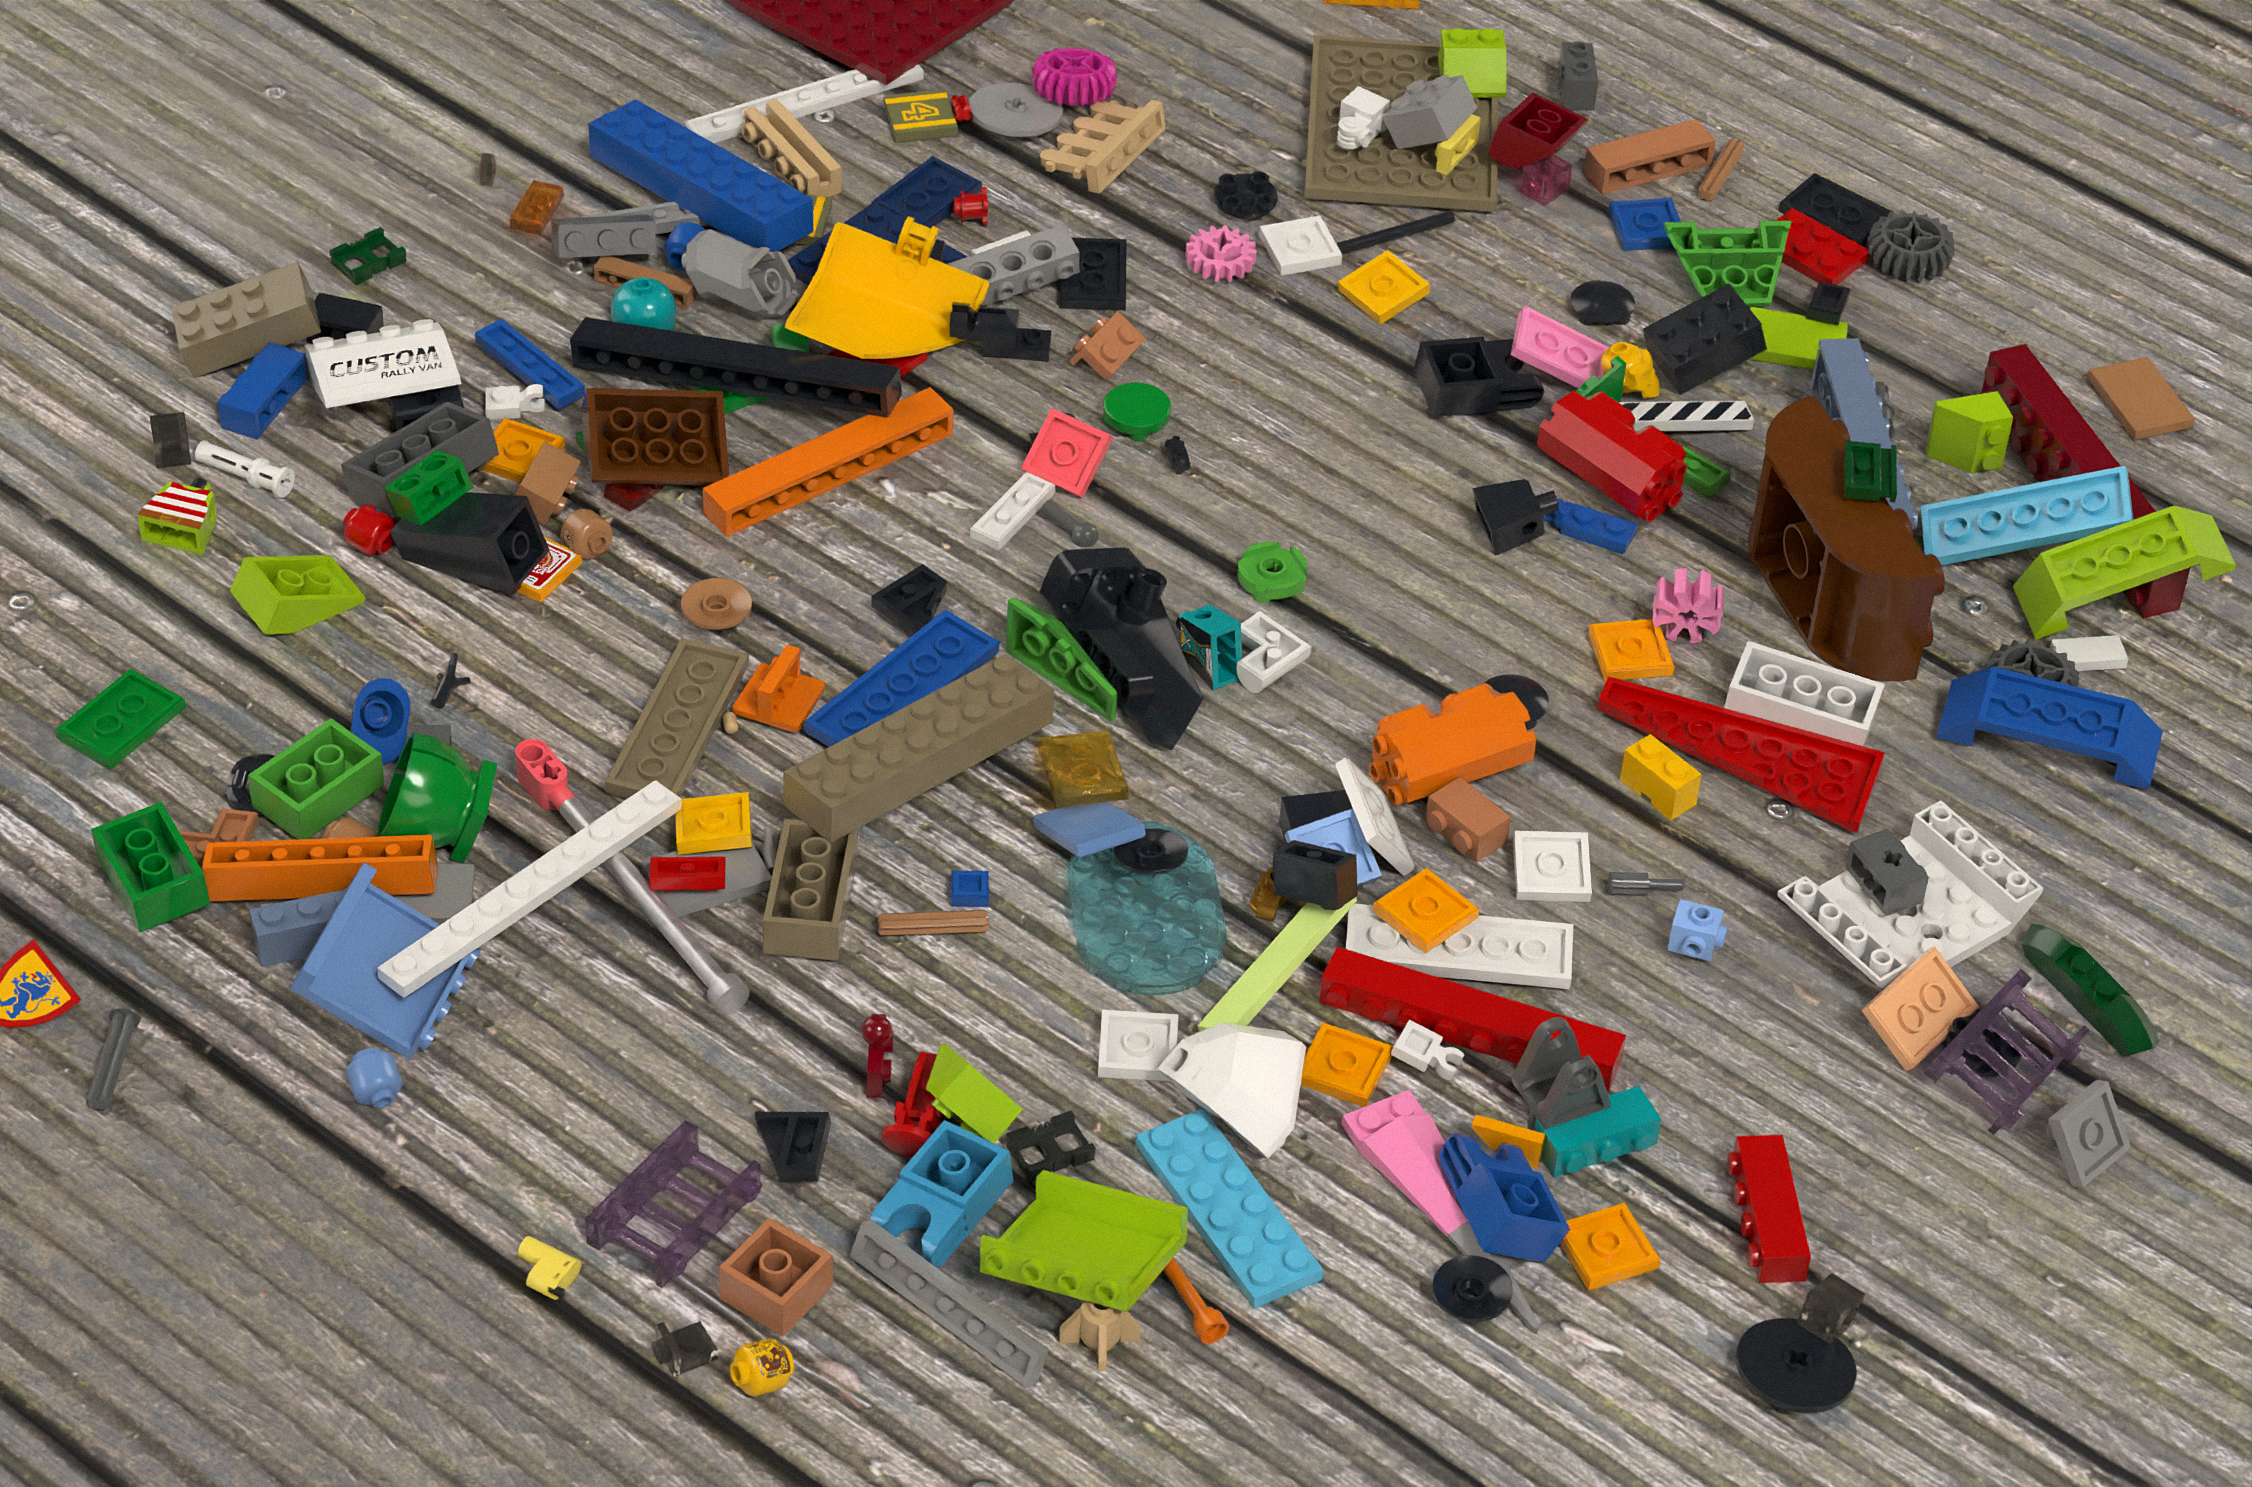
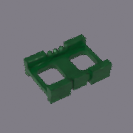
M381 227L365 233L364 238H360L359 241L356 240L355 244L351 242L349 246L347 243H344L329 250L331 264L337 265L352 279L355 285L371 279L372 273L377 274L385 270L386 267L392 269L405 263L407 256L406 249L404 247H396L384 236V230ZM385 245L392 252L387 253L384 257H378L371 250ZM353 258H359L365 264L351 270L344 262Z

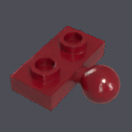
M871 1014V1016L865 1019L861 1027L862 1036L869 1043L867 1098H882L883 1082L891 1083L892 1059H885V1053H893V1030L890 1021L886 1018V1014Z

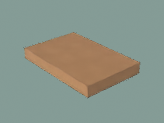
M2148 357L2089 369L2087 379L2133 440L2193 428L2195 418Z

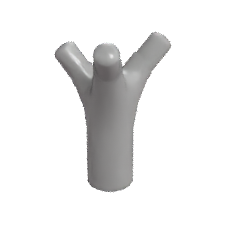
M765 827L764 842L752 839V843L762 854L765 866L772 876L781 830H778L772 836L771 827Z

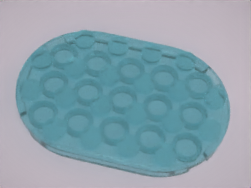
M1155 821L1142 822L1145 829H1163L1180 835L1188 844V857L1186 861L1176 869L1165 873L1140 874L1126 870L1116 862L1114 847L1081 858L1072 854L1067 871L1068 898L1078 953L1085 966L1095 976L1101 974L1114 982V988L1129 993L1168 995L1203 982V976L1211 971L1213 967L1217 969L1225 951L1226 924L1215 868L1206 850L1193 838L1179 830L1164 826Z

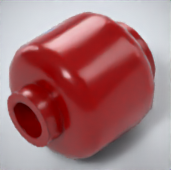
M367 504L358 509L352 508L343 520V525L346 526L344 530L345 540L365 555L384 554L393 545L394 539L390 531L395 526V522L375 506Z

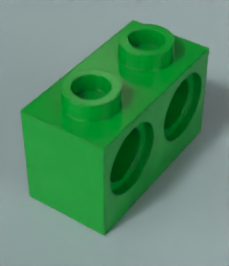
M435 450L386 486L385 491L396 516L422 526L471 490L473 485L460 458Z

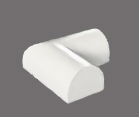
M1259 611L1241 623V643L1251 649L1252 652L1237 662V676L1248 691L1259 693L1309 658L1311 646Z

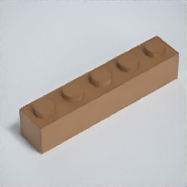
M601 256L594 265V278L597 283L618 289L621 284L631 279L640 277L651 278L662 282L669 288L677 307L688 309L696 299V288L691 280L612 256Z

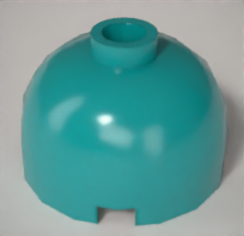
M640 277L621 284L612 297L610 317L614 322L672 331L676 326L677 308L675 299L666 285L655 279Z

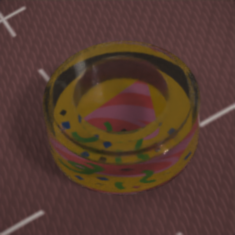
M481 153L480 184L493 186L496 178V157L493 153Z

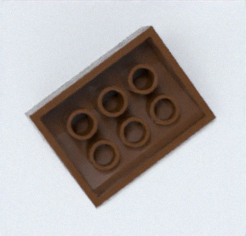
M610 388L586 389L581 406L583 441L592 483L711 485L729 477L723 392Z

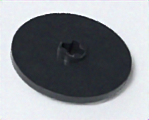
M1775 1318L1759 1322L1742 1335L1736 1350V1366L1744 1383L1752 1392L1766 1402L1789 1411L1817 1413L1833 1409L1850 1396L1857 1378L1856 1363L1846 1345L1828 1330L1799 1319Z

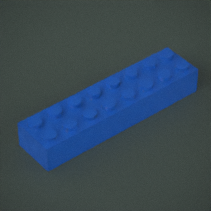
M636 99L588 123L591 157L667 201L677 203L681 209H687L691 214L697 215L700 220L732 238L755 248L767 247L770 248V252H775L813 232L812 198Z

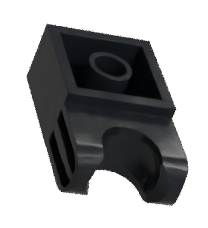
M1482 336L1420 342L1413 371L1432 417L1531 408L1541 401L1544 395V388L1537 376L1517 373L1525 362L1511 355L1513 339L1485 341Z

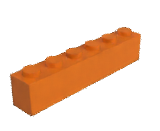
M409 835L207 843L202 871L205 875L210 901L306 898L347 889L364 862L377 870L370 883L390 895L435 894L439 867L433 836Z

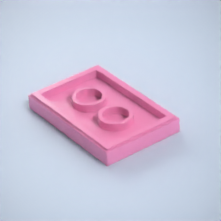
M1523 306L1518 314L1511 355L1579 389L1592 375H1595L1598 379L1603 376L1601 356L1609 347L1527 306Z

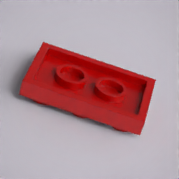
M1794 208L1776 220L1791 221L1781 262L1818 283L1821 281L1838 285L1869 261L1867 248Z

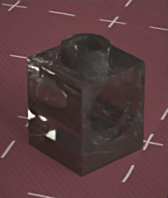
M1831 1273L1807 1293L1797 1324L1831 1344L1854 1325L1865 1293Z

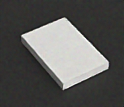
M1345 757L1337 762L1335 766L1366 842L1405 876L1414 870V864L1384 792L1350 759Z

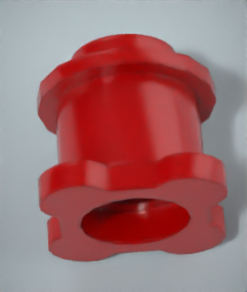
M981 187V193L964 194V191H960L959 197H954L953 200L954 217L960 216L961 223H965V219H981L982 226H986L988 222L986 187Z

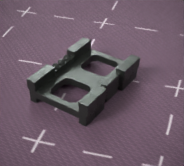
M1072 1110L1051 1117L1050 1123L1045 1122L1044 1126L1040 1124L1038 1128L1034 1126L1031 1130L1026 1126L1006 1133L1007 1148L1009 1151H1012L1027 1175L1029 1183L1036 1181V1177L1043 1170L1049 1172L1054 1170L1055 1172L1068 1167L1069 1164L1076 1167L1095 1159L1096 1148L1093 1143H1088L1075 1123V1115ZM1067 1133H1073L1082 1146L1070 1151H1063L1055 1138ZM1033 1145L1039 1146L1047 1158L1034 1164H1028L1021 1155L1020 1150Z

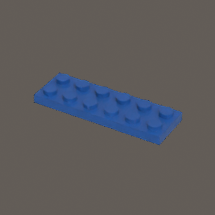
M945 609L804 721L805 732L830 747L978 669L999 652L1000 642Z

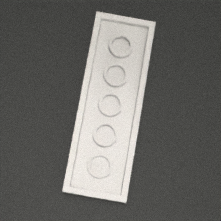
M1354 904L1349 909L1346 949L1436 977L1570 989L1573 924L1479 915L1478 919L1425 954L1373 912V905Z

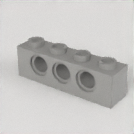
M1064 224L960 259L948 265L988 280L990 286L983 302L984 305H988L1079 273V250Z

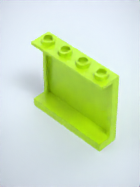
M1043 1170L1036 1177V1199L999 1239L986 1235L981 1236L980 1272L1128 1312L1187 1242L1188 1208Z

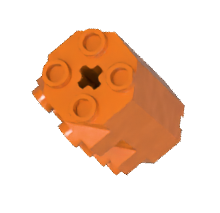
M1483 683L1457 694L1448 695L1441 702L1442 710L1438 714L1432 712L1428 706L1420 704L1394 715L1391 714L1383 717L1377 725L1379 731L1372 737L1373 761L1369 763V771L1374 782H1380V785L1387 793L1391 805L1397 806L1430 796L1458 777H1461L1468 783L1533 761L1536 746L1534 730L1527 732L1524 722L1529 721L1530 716L1528 710L1515 693H1499L1493 690L1489 684Z

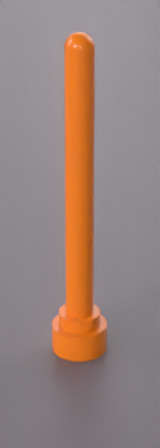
M1173 1257L1163 1271L1194 1315V1331L1204 1344H1212L1221 1340L1229 1330V1323L1219 1310L1207 1307Z

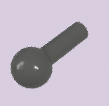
M1050 499L1044 503L1041 511L1071 533V540L1075 545L1091 547L1097 543L1098 531L1093 524L1088 522L1079 523Z

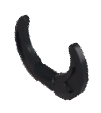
M254 754L242 758L231 769V773L234 774L231 787L226 788L227 800L236 810L257 812L258 817H265V815L252 807L251 796L245 789L248 775L274 758L275 755Z

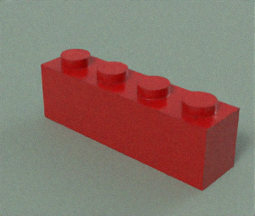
M1783 1134L1737 1136L1734 1152L1728 1153L1727 1167L1729 1175L1735 1176L1736 1179L1734 1200L1736 1206H1742L1741 1232L1743 1237L1749 1238L1750 1242L1747 1250L1750 1268L1755 1267L1758 1283L1806 1282L1811 1253Z

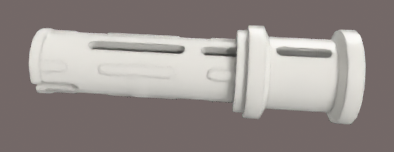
M204 440L197 445L195 450L196 461L204 462L225 472L245 478L250 486L256 489L261 487L269 489L277 497L283 498L287 496L294 485V470L289 467L279 468L271 465L270 461L265 458L253 460ZM221 458L233 461L236 465L223 461Z

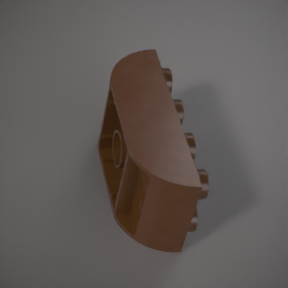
M1815 395L1798 400L1781 410L1771 421L1767 430L1765 455L1757 500L1748 536L1750 559L1808 648L1822 661L1836 669L1875 681L1896 682L1916 679L1922 650L1925 647H1929L1933 642L1934 633L1930 614L1934 596L1941 595L1945 587L1941 563L1934 554H1923L1913 539L1912 525L1907 513L1903 509H1892L1884 497H1880L1879 501L1844 498L1843 450L1845 440L1851 441L1848 429L1843 421L1830 419Z

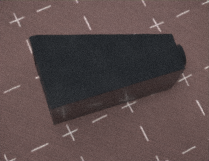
M467 492L422 526L401 518L390 531L403 560L513 595L521 588V584L550 551L528 497L522 495Z

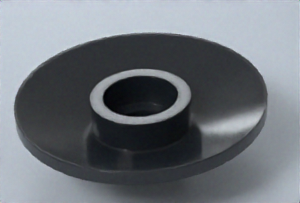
M1145 829L1146 836L1114 847L1116 862L1124 869L1140 874H1160L1174 870L1181 866L1188 857L1187 842L1180 835L1163 829Z
M1466 1255L1445 1262L1437 1270L1433 1278L1432 1292L1438 1306L1448 1315L1466 1322H1483L1496 1318L1507 1309L1512 1299L1513 1285L1508 1273L1498 1263L1485 1257Z

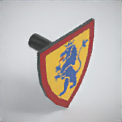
M35 939L19 949L4 963L0 970V1026L30 1027L48 1022L65 1013L82 1000Z

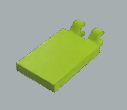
M1756 307L1750 308L1762 324L1767 350L1750 358L1752 360L1814 370L1819 340L1846 339L1848 323L1839 322V325L1807 319L1804 315Z

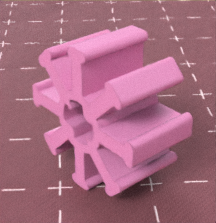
M1681 568L1675 570L1674 584L1666 581L1665 577H1661L1658 580L1656 595H1654L1652 620L1655 627L1666 624V638L1676 641L1677 635L1685 628L1689 631L1690 643H1699L1702 641V628L1711 631L1713 635L1717 634L1720 630L1724 606V589L1721 584L1711 588L1712 575L1704 570L1700 571L1699 578L1693 584L1688 582L1687 569Z

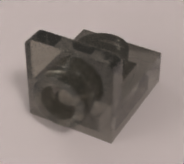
M701 1321L671 1333L664 1322L655 1325L656 1341L652 1342L653 1353L660 1365L666 1364L673 1377L718 1360V1349Z

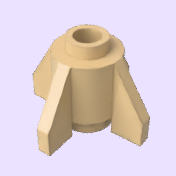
M1084 1300L1081 1307L1060 1326L1059 1343H1080L1081 1337L1090 1350L1097 1352L1098 1372H1104L1107 1365V1351L1118 1342L1119 1338L1120 1342H1140L1141 1325L1129 1312Z

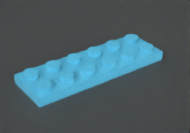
M2126 466L1921 505L1925 555L1934 554L1941 565L2081 539L2132 521L2133 511Z
M1204 1108L1136 1135L1135 1146L1176 1203L1188 1208V1219L1253 1309L1323 1280V1268Z

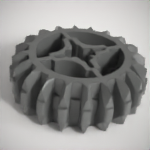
M1901 210L1898 215L1889 212L1887 217H1880L1878 222L1873 223L1867 240L1869 260L1874 261V267L1882 268L1885 275L1893 274L1894 279L1899 277L1905 278L1907 282L1909 279H1916L1918 282H1921L1923 278L1933 280L1934 276H1942L1944 270H1947L1952 263L1955 252L1953 233L1948 231V225L1939 224V218H1928L1927 213L1924 215L1916 214L1915 210L1912 214Z
M2029 639L2024 644H2020L2016 640L2010 646L2002 644L1999 650L1992 652L1984 667L1985 669L1993 666L2078 687L2080 680L2079 672L2075 669V662L2067 659V653H2057L2056 646L2045 647L2042 641L2039 645L2032 644Z

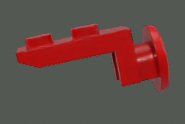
M920 1052L915 1063L905 1103L897 1102L893 1115L895 1124L888 1125L882 1130V1142L887 1148L897 1154L913 1158L944 1120L945 1115L932 1105L936 1097L926 1089L937 1054Z

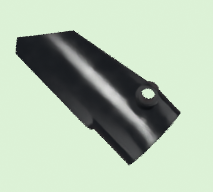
M1125 547L1071 549L1059 553L1053 559L1039 590V601L1051 615L1063 623L1116 690L1117 704L1149 742L1173 750L1204 698L1185 659L1161 600L1167 585L1166 578L1158 571L1146 568L1135 554Z

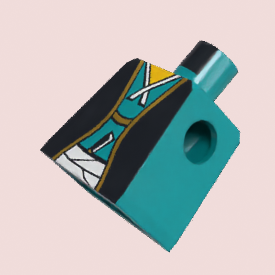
M1206 605L1191 612L1185 611L1181 613L1176 620V627L1181 631L1182 651L1188 664L1212 690L1238 681L1236 667L1237 662L1242 659L1241 623L1213 605Z

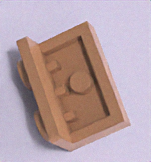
M1117 311L1109 320L1103 316L1090 329L1094 334L1092 338L1087 334L1083 336L1073 347L1077 353L1069 362L1074 366L1083 358L1106 381L1146 338Z

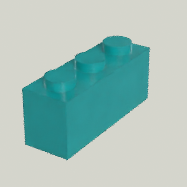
M1640 1086L1609 1095L1610 1108L1547 1129H1544L1538 1119H1536L1534 1131L1545 1134L1541 1159L1553 1177L1566 1173H1575L1582 1168L1600 1162H1609L1618 1156L1637 1150H1646L1652 1145L1657 1144L1661 1117Z

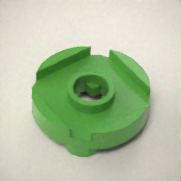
M1262 542L1254 544L1244 551L1243 558L1239 559L1237 576L1242 587L1252 593L1256 601L1268 603L1272 599H1283L1302 593L1305 589L1308 564L1304 555L1291 546L1290 551L1279 548V543ZM1271 568L1274 572H1269L1267 569Z

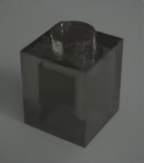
M184 412L150 416L157 469L191 465Z

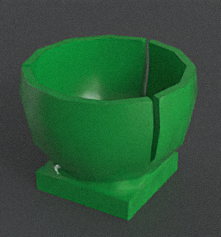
M412 732L396 765V769L406 772L405 774L396 771L393 773L379 819L377 837L432 835L435 848L448 844L452 845L450 859L464 864L487 817L497 763L483 759L479 769L473 771L455 747L431 735Z

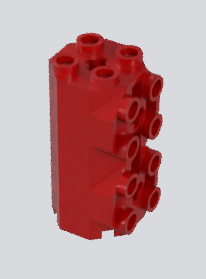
M1572 391L1554 403L1550 409L1555 413L1550 421L1544 419L1539 426L1537 447L1648 523L1666 511L1668 507L1673 508L1679 503L1683 495L1680 489L1683 486L1684 475L1687 470V466L1683 461L1686 453L1681 444L1674 442L1673 439L1652 425L1635 431L1633 427L1635 424L1633 413L1602 391L1588 397Z

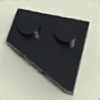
M922 564L872 595L871 606L912 636L932 620L947 592V581Z
M755 1111L754 1116L757 1127L779 1181L818 1182L831 1126L829 1112Z

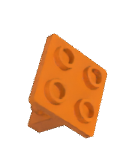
M787 644L780 656H775L770 665L761 663L732 706L733 713L797 733L825 691L826 683L800 674V648Z

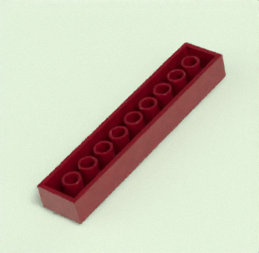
M2026 344L1990 352L1980 394L1998 391L2013 416L2008 441L2014 452L2019 454L2030 473L2039 482L2121 467ZM2129 477L2133 520L2156 512ZM2191 567L2124 590L2123 593L2126 595L2130 605L2136 608L2143 619L2180 610Z

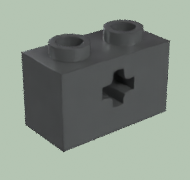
M1581 41L1562 42L1558 76L1563 107L1569 110L1594 111L1598 75L1593 43Z
M1888 828L1850 842L1845 868L1885 916L1923 903L1929 876L1924 867L1918 865L1907 852L1904 844L1898 841Z

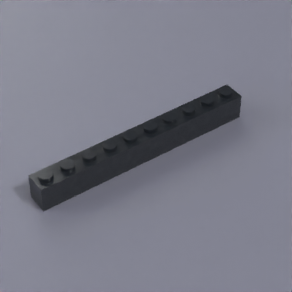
M589 317L584 318L570 338L573 367L882 417H889L902 395L900 367Z

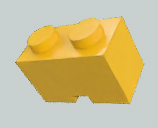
M1649 734L1624 750L1620 781L1639 796L1645 794L1651 799L1650 805L1670 821L1697 804L1702 774L1654 736Z

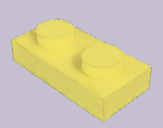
M1471 114L1448 140L1438 143L1435 150V156L1438 157L1436 171L1448 175L1478 143L1481 117Z

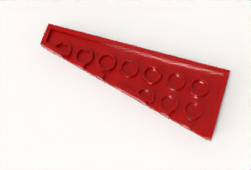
M1608 676L1598 700L1597 710L1856 833L1859 831L1884 760L1885 752L1610 676Z

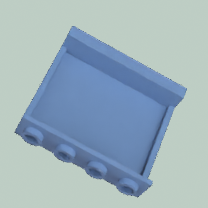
M364 862L349 884L289 989L406 1058L411 1059L419 1047L426 1050L437 1032L431 1026L435 1020L441 1023L452 1005L451 1002L446 1000L448 995L452 994L455 996L467 977L461 973L464 966L470 969L481 949H475L403 998L378 979L377 967L440 926V924L371 884L370 882L377 870Z

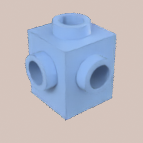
M1680 899L1671 927L1668 951L1712 961L1715 948H1723L1728 927L1721 925L1724 910Z

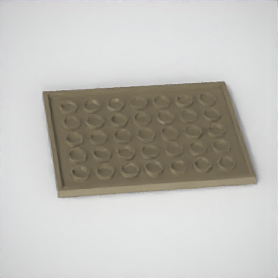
M1314 35L1304 198L1496 212L1497 162L1496 159L1487 154L1498 128V98H1473L1478 108L1472 114L1481 117L1478 143L1448 175L1436 171L1438 157L1435 156V150L1439 142L1398 149L1388 128L1373 138L1366 148L1362 146L1355 149L1342 148L1337 143L1341 101L1359 86L1390 100V109L1392 107L1391 103L1407 91L1406 88L1409 84L1417 80L1429 82L1440 77L1438 64L1440 43Z

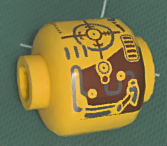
M772 1338L742 1345L737 1349L734 1361L730 1365V1375L734 1384L740 1386L747 1395L753 1397L783 1389L794 1372V1361L791 1352L786 1346L781 1345Z

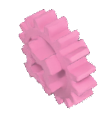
M1210 226L1209 232L1199 229L1198 236L1191 235L1190 242L1186 244L1187 266H1192L1193 273L1203 272V279L1213 276L1215 282H1219L1221 278L1225 277L1231 282L1234 275L1242 279L1244 278V271L1252 272L1253 265L1256 264V243L1249 242L1250 235L1248 234L1240 236V229H1235L1232 232L1228 230L1227 226H1223L1222 229L1218 230L1214 226Z

